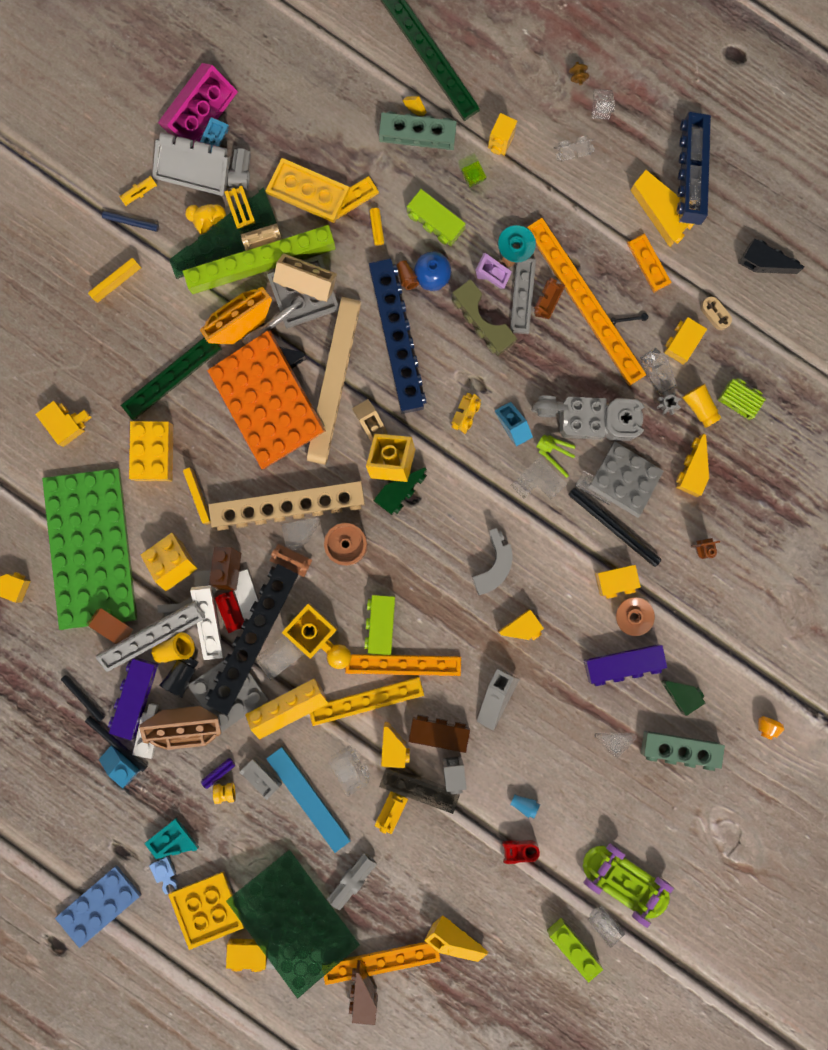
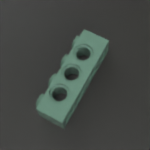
M388 111L381 113L379 142L454 150L457 121H453L451 118L435 119L432 116L417 117L410 113L400 115ZM397 125L404 127L402 130L395 129ZM420 127L423 130L421 132H415L414 128ZM438 129L441 133L434 134L432 131Z
M644 731L640 754L646 756V760L657 762L658 759H664L665 763L676 765L677 762H682L687 767L696 768V765H701L705 770L715 771V768L722 769L725 745L717 742ZM661 744L667 745V750L664 753L659 752ZM681 747L686 748V753L683 756L678 755V750ZM700 750L705 751V756L702 759L697 757Z

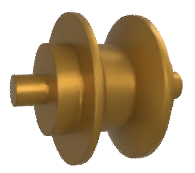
M576 62V65L569 70L570 74H574L571 77V81L582 85L589 78V74L585 73L588 66Z

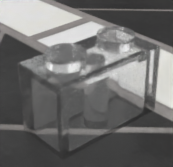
M282 637L274 643L276 646L271 651L266 649L259 655L261 659L257 663L270 680L303 656L297 646L288 638L284 639Z

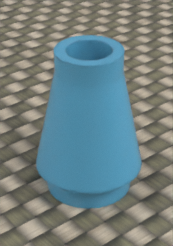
M515 794L510 805L526 817L534 819L541 804L537 803V800Z

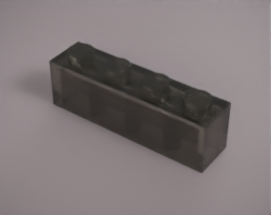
M385 767L379 785L383 789L452 814L460 797V794L446 792V786L394 767Z

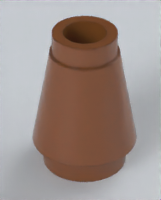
M406 260L400 261L396 266L401 285L406 290L414 289L419 285L417 276Z

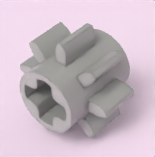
M666 391L663 393L664 398H657L660 402L657 408L663 410V415L666 412L673 415L675 414L674 409L679 410L681 408L678 405L681 398L675 396L676 392L668 395ZM667 400H670V404H671L670 407L667 406V405H668V403L666 402Z

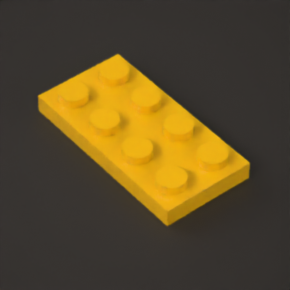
M281 158L265 191L268 195L334 223L350 192V187Z

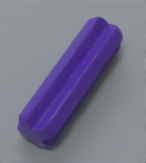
M231 758L224 761L201 780L202 786L205 789L212 786L235 767L234 761Z

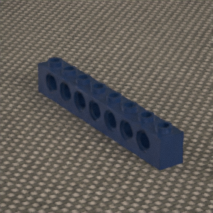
M391 259L369 263L401 414L423 410L424 404H427L425 393L420 391V386L423 385L421 374L416 373L415 367H419L417 356L412 355L411 349L414 348V342L412 337H408L407 331L410 330V324L408 319H404L403 312H406L404 300L400 301L399 294H402L400 282L397 283L395 278L398 275L397 266L392 264ZM389 278L391 283L384 285L381 283V280ZM388 296H393L395 301L387 303L385 299ZM392 314H396L400 318L398 321L392 322L389 320V317ZM400 332L404 337L401 340H395L393 335ZM399 351H406L408 355L406 358L401 359L397 356V353ZM409 369L412 372L411 376L403 377L401 375L402 370ZM408 387H412L416 390V393L408 396L405 390Z

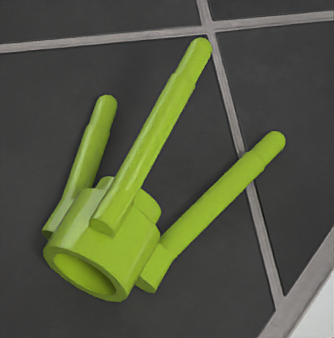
M544 434L536 446L540 449L539 453L568 478L569 475L546 452L551 453L555 449L571 458H575L574 454L557 446L556 443L573 449L576 446Z

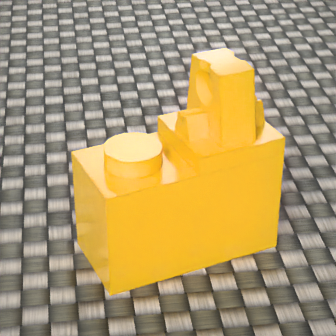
M52 401L35 415L55 442L65 447L85 432L84 428L86 426L84 424L92 417L86 410L79 414L73 413L70 415L68 413L69 410L63 403L59 404L56 401Z

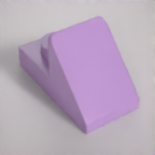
M483 253L476 268L478 279H487L500 289L505 288L512 271L486 253Z

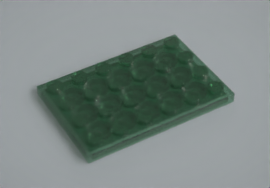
M290 849L226 900L297 999L360 946Z

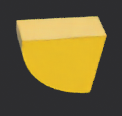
M407 96L402 100L412 113L418 116H424L427 113L420 96Z

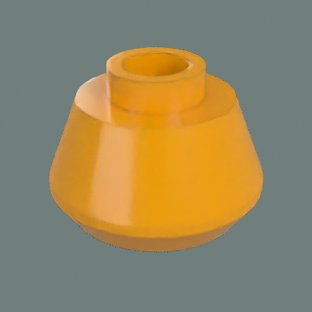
M765 716L758 719V730L762 732L761 736L767 739L777 738L785 730L784 724Z

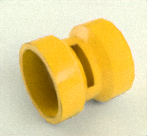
M233 782L223 786L220 784L213 785L214 804H221L223 801L228 803L235 802L236 792Z

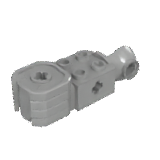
M539 396V401L531 409L532 412L538 413L539 417H556V414H559V432L563 438L601 440L606 437L609 440L631 441L644 431L641 428L643 424V413L641 410L645 406L638 399L616 398L611 403H606L607 399L567 397L564 402L556 401L555 396Z

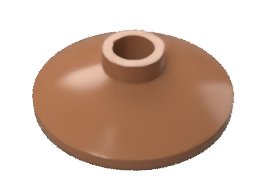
M636 597L626 599L617 609V624L628 635L641 636L647 633L654 624V610L644 599ZM632 613L637 614L636 620L631 619Z

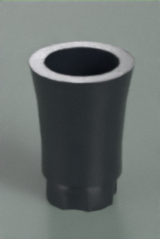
M192 657L177 660L159 686L183 698L199 661Z

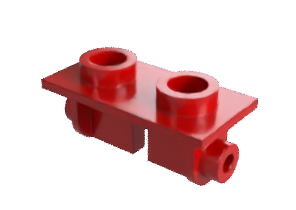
M233 591L215 597L228 633L241 629L244 619Z

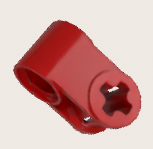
M508 840L502 842L505 854L503 863L505 864L534 862L540 856L538 844L533 840ZM528 847L536 849L532 855H528L525 851Z

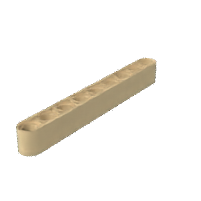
M341 298L316 412L326 432L310 441L307 461L326 465L361 300Z

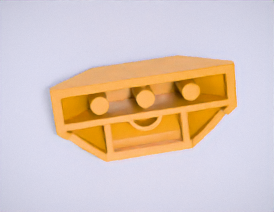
M263 287L243 292L212 313L205 322V325L200 329V332L208 343L234 344L265 322L272 299Z

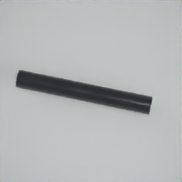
M67 675L61 678L66 687L98 722H101L105 716Z

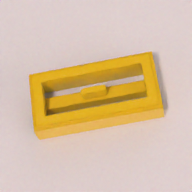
M239 186L237 189L233 188L229 192L228 190L224 191L237 229L255 223L243 186ZM239 193H241L245 207L250 218V220L246 221L241 203L237 195ZM234 195L238 210L243 221L242 223H239L230 196Z

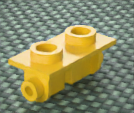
M466 393V395H463L458 408L464 411L463 413L456 411L451 422V428L459 429L464 434L471 428L472 419L475 413L479 411L481 400L476 394Z
M390 791L374 826L379 828V831L384 834H392L408 798Z

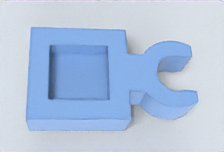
M169 856L149 865L156 883L163 882L162 890L165 894L169 893L168 884L173 885L175 890L178 889V882L172 879L176 871Z

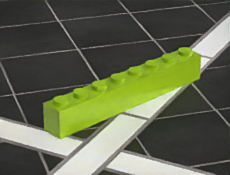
M329 225L183 270L187 287L193 295L275 269L277 261L283 253L304 260L336 250Z

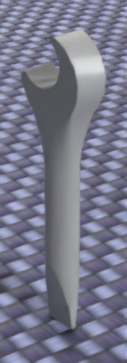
M297 302L287 307L265 325L248 334L243 339V343L246 345L267 330L270 331L288 317L300 303Z

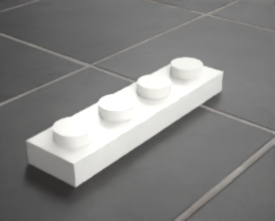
M211 585L191 587L192 602L195 601L205 614V619L197 623L203 659L223 658L224 653Z

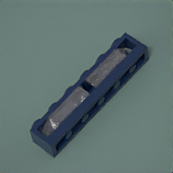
M688 112L686 118L682 119L680 124L682 136L679 147H682L679 155L681 169L678 173L680 186L677 197H680V202L677 206V214H679V222L702 225L708 216L711 115Z

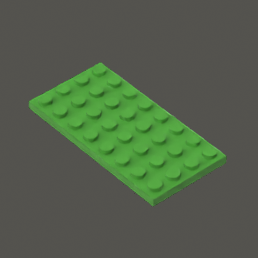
M120 469L42 478L59 630L87 627V622L96 610L100 608L121 622L137 620Z

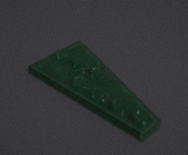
M264 187L255 196L247 199L255 223L237 229L230 212L213 225L212 229L207 233L200 235L194 243L186 246L169 259L176 279L184 277L183 270L246 251L241 234L277 223ZM243 204L242 209L246 221L250 220V218L245 207V204ZM236 209L235 212L239 223H242L240 212Z

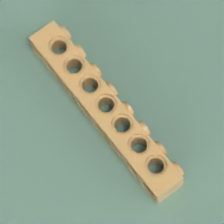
M359 481L208 504L211 527L217 528V531L228 530L229 526L236 525V528L248 527V523L255 522V525L267 524L266 520L274 519V522L286 521L285 517L293 516V519L305 518V514H312V517L324 515L323 512L331 511V514L343 512L342 509L350 508V511L362 509L361 506L365 505L362 482ZM341 494H349L350 499L347 503L340 502L339 497ZM322 497H330L331 502L328 506L321 505ZM304 499L311 500L312 505L310 508L303 509L302 501ZM285 502L292 503L291 511L285 512L283 510ZM271 504L274 510L270 515H266L264 508L266 505ZM252 507L254 515L247 518L245 511L247 508ZM233 510L235 518L229 521L226 514L228 511Z

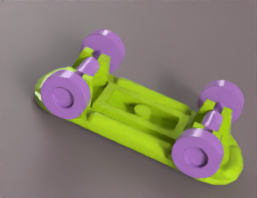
M611 843L608 846L601 845L591 848L583 859V870L587 876L583 883L597 894L604 890L634 912L631 916L648 928L651 922L647 918H656L664 913L669 905V893H672L674 887L659 876L654 878L625 858L626 854Z

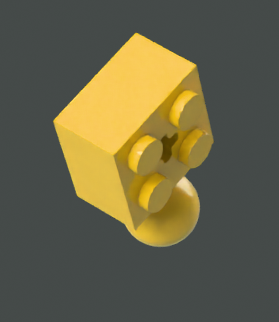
M310 603L303 608L282 632L310 659L322 649L327 653V662L332 668L343 669L351 661V652L346 646L341 644L334 645L329 640L338 628ZM307 626H308V627H312V626L314 627V630H313L314 633H315L314 635H313V634H310V635H307V634H306L307 631H308V630L306 629Z

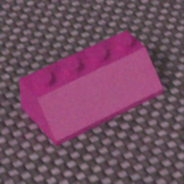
M202 63L158 121V124L170 135H174L175 139L178 136L193 140L194 148V142H200L210 118L218 120L238 91L213 65Z

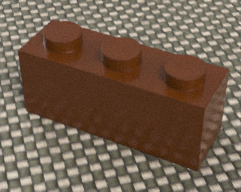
M417 715V717L412 718L408 742L466 753L470 728L466 727L467 724L455 722V725L448 724V720L436 718V721L428 720L429 717L425 715Z

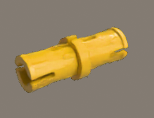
M149 176L139 184L132 185L133 188L119 197L124 205L128 206L137 198H143L145 193L157 187L152 177Z

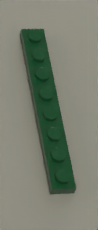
M380 0L463 121L480 111L479 106L405 0Z

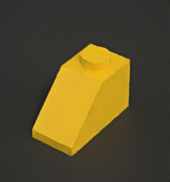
M18 572L0 576V597L15 603L22 602L31 581L25 579L26 576Z
M528 609L500 629L498 633L507 637L535 640L542 635L541 631L544 628L533 612Z

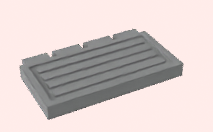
M161 132L160 138L155 141L152 178L225 196L224 191L227 189L230 157L227 156L226 148L213 146L211 152L210 144L198 141L194 142L193 148V140L177 136L175 143L174 135Z

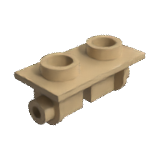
M277 223L241 234L246 251L282 240Z

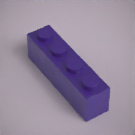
M660 644L584 660L588 682L594 684V686L605 685L608 680H613V682L624 681V677L632 676V678L643 677V673L646 672L658 674L662 673V669L667 668L663 645Z
M138 657L132 658V661L128 662L126 667L128 674L120 686L122 693L114 705L116 712L108 724V728H110L109 734L128 740L136 738L140 719L145 710L159 664Z

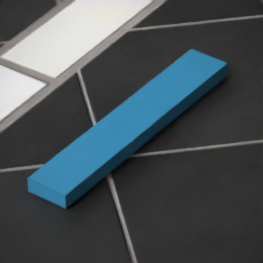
M283 746L266 759L334 853L351 841Z

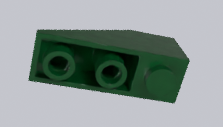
M424 467L409 474L408 482L393 481L385 485L373 500L374 503L391 516L394 513L398 514L404 507L401 503L405 498L410 499L416 491L413 489L417 483L421 484L427 477L425 474L427 469Z

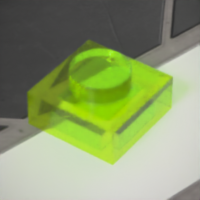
M479 161L461 169L469 188L485 181L487 178Z

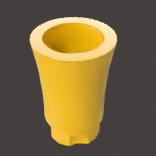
M705 383L682 396V399L689 405L705 428L721 419Z
M181 632L154 646L151 654L158 663L189 659L194 653V642L187 633Z

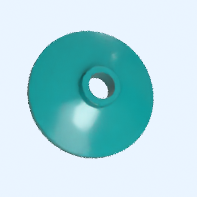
M514 225L502 231L498 239V248L505 259L511 262H523L533 255L536 248V240L529 229ZM517 244L519 245V248L515 249L513 245Z

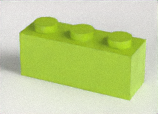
M422 189L419 190L407 205L408 217L414 222L419 221L428 233L433 232L444 245L452 246L465 230V222Z
M372 595V599H368L367 610H371L370 618L366 619V629L369 630V637H365V649H368L369 654L391 655L395 596Z
M562 917L547 929L552 941L588 983L603 971L597 958Z

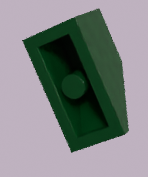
M668 680L661 681L683 715L687 716L706 704L703 700L705 696L699 687L695 688L691 685Z

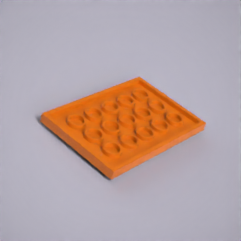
M267 330L207 370L261 469H266L326 432L271 331Z

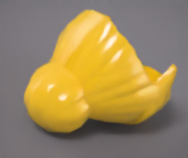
M207 204L201 207L190 205L187 207L185 215L189 221L193 222L197 231L200 234H204L212 225L220 228V222L225 218L226 212L218 204Z

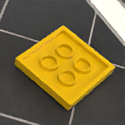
M224 871L168 894L189 950L245 927Z

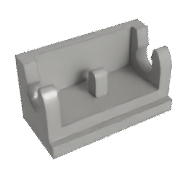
M256 757L239 772L266 800L282 785Z

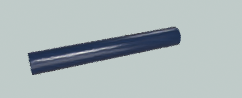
M107 211L102 212L103 219L158 232L159 229L158 224Z

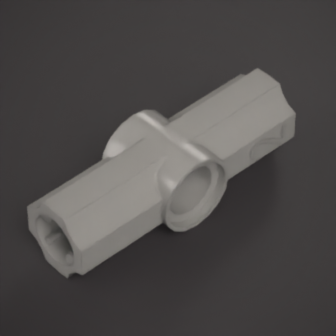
M364 852L354 866L345 872L338 886L327 898L330 905L335 909L341 910L350 897L360 890L366 877L377 865L374 858Z

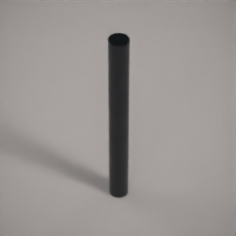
M91 716L85 720V723L140 771H145L148 766L137 756L132 755L133 753L113 735L109 734Z

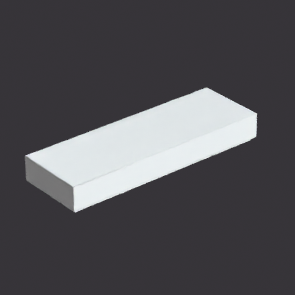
M246 569L239 572L237 590H234L244 621L246 618L250 619L252 615L250 609L254 601H259L249 570ZM258 615L255 618L257 626L264 625L266 622L262 615Z

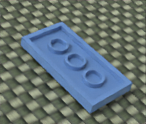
M116 865L55 919L75 944L81 948L137 900L141 894Z

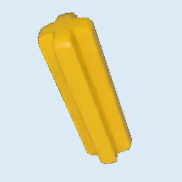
M371 208L370 218L374 244L376 246L383 245L384 237L380 209Z

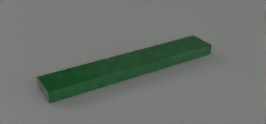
M204 337L120 406L133 421L136 420L222 349L218 344L208 343Z

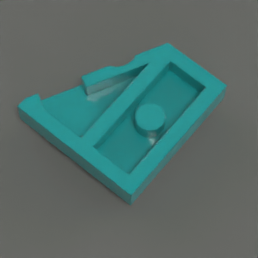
M177 818L144 843L156 859L169 855H178L183 852L196 851L199 848Z

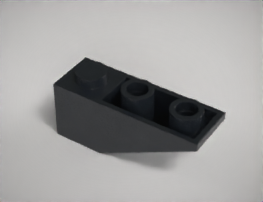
M754 239L748 245L739 261V264L756 273L798 274L805 267L797 259L785 256L781 250L769 247L765 241L760 239Z

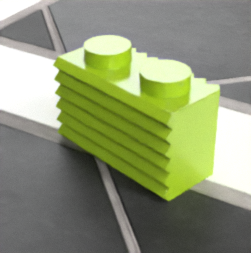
M733 378L726 385L718 401L744 418H747V420H751L756 416L766 398L762 396L763 393L761 391L748 388L745 381Z

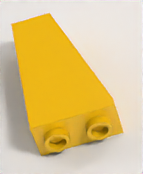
M645 170L630 191L667 245L671 247L674 242L678 244L685 236L684 230L686 228L690 230L694 224L679 222L677 206L680 202V197H677L672 190Z

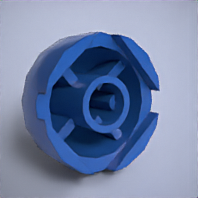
M432 251L421 255L414 267L419 285L425 290L438 291L450 281L452 273L451 264L447 257L439 252Z

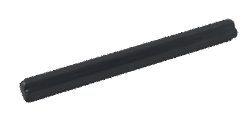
M573 488L568 495L647 562L654 567L659 565L661 562L659 556L581 491Z

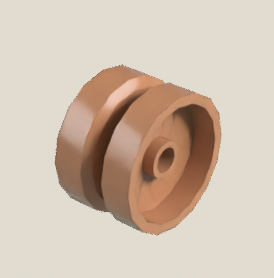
M337 524L325 536V552L330 560L339 565H354L361 561L367 552L368 543L366 536L354 524ZM343 541L349 542L348 548L343 547Z

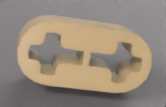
M708 297L702 302V313L716 329L724 330L730 326L732 317L717 298ZM708 303H709V304L713 303L714 306H713L711 309L708 310V309H707ZM724 317L726 321L720 324L718 321Z

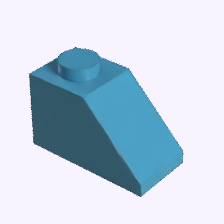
M512 402L495 410V414L516 447L533 438L526 419Z
M112 745L99 759L107 775L122 788L127 786L140 772L134 764Z

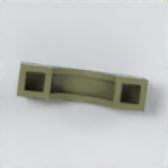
M470 279L452 293V303L457 309L460 308L464 312L463 317L469 324L472 323L478 337L485 339L488 343L486 346L489 351L499 356L514 345L517 338L506 324L491 325L482 319L478 311V304L482 293Z

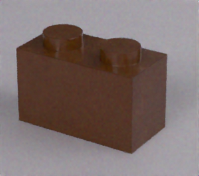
M214 547L209 585L218 590H237L242 553L232 547Z

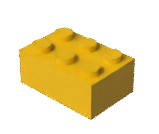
M130 421V480L173 481L172 423L163 421Z

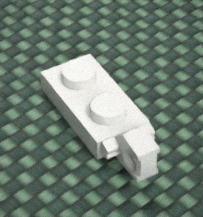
M149 704L147 713L143 712L139 725L157 714L158 704ZM138 728L132 755L152 759L156 746L151 743H143L140 729Z

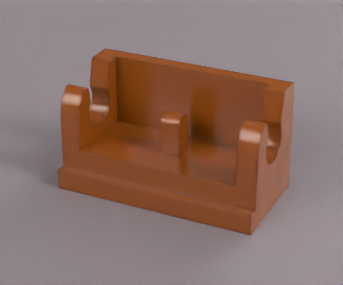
M102 608L97 609L86 624L115 644L128 638L133 631L132 628Z

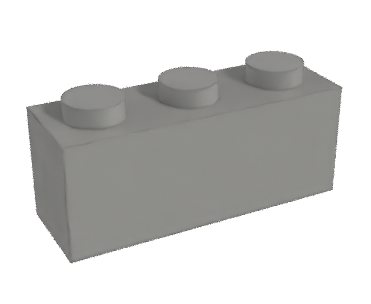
M462 757L442 758L446 792H451V794L463 793L462 790H467Z

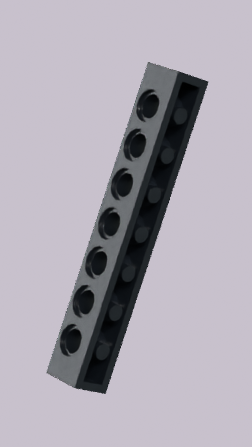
M277 564L276 568L272 566L267 577L270 580L268 584L262 585L259 591L261 597L258 602L254 601L250 609L252 615L250 619H245L241 627L244 630L241 637L237 636L232 644L235 647L232 654H227L223 662L226 666L223 672H218L214 680L217 683L214 690L210 689L206 695L205 700L208 701L206 705L225 715L229 714L298 577L297 573ZM275 581H281L283 589L275 591L272 588V584ZM267 598H272L275 602L274 606L270 609L265 608L263 605L264 600ZM258 615H262L266 619L263 626L255 624V618ZM248 633L256 634L257 640L255 643H247L246 635ZM240 650H245L248 653V658L243 662L237 659V653ZM229 669H238L239 676L236 679H231L228 676ZM223 685L228 686L230 689L227 697H223L219 693V689Z

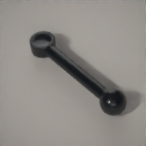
M643 313L641 316L619 319L613 317L610 320L615 325L617 322L646 321L649 316L647 313Z

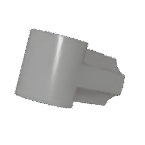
M242 148L234 149L232 169L228 173L229 187L239 188V186H243L244 189H248L250 182V151Z

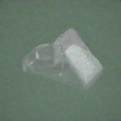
M594 89L592 118L610 119L611 112H614L615 108L613 91Z

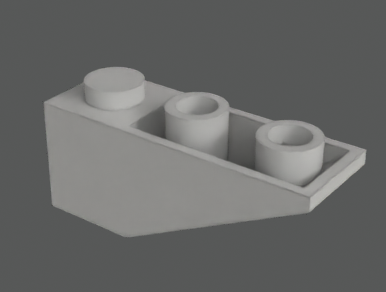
M496 670L488 686L477 722L493 731L495 730L520 680L519 678L504 670Z

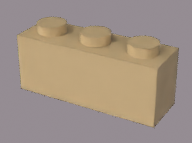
M283 253L277 261L273 282L283 287L294 289L301 294L315 297L319 301L327 302L333 293L337 274Z

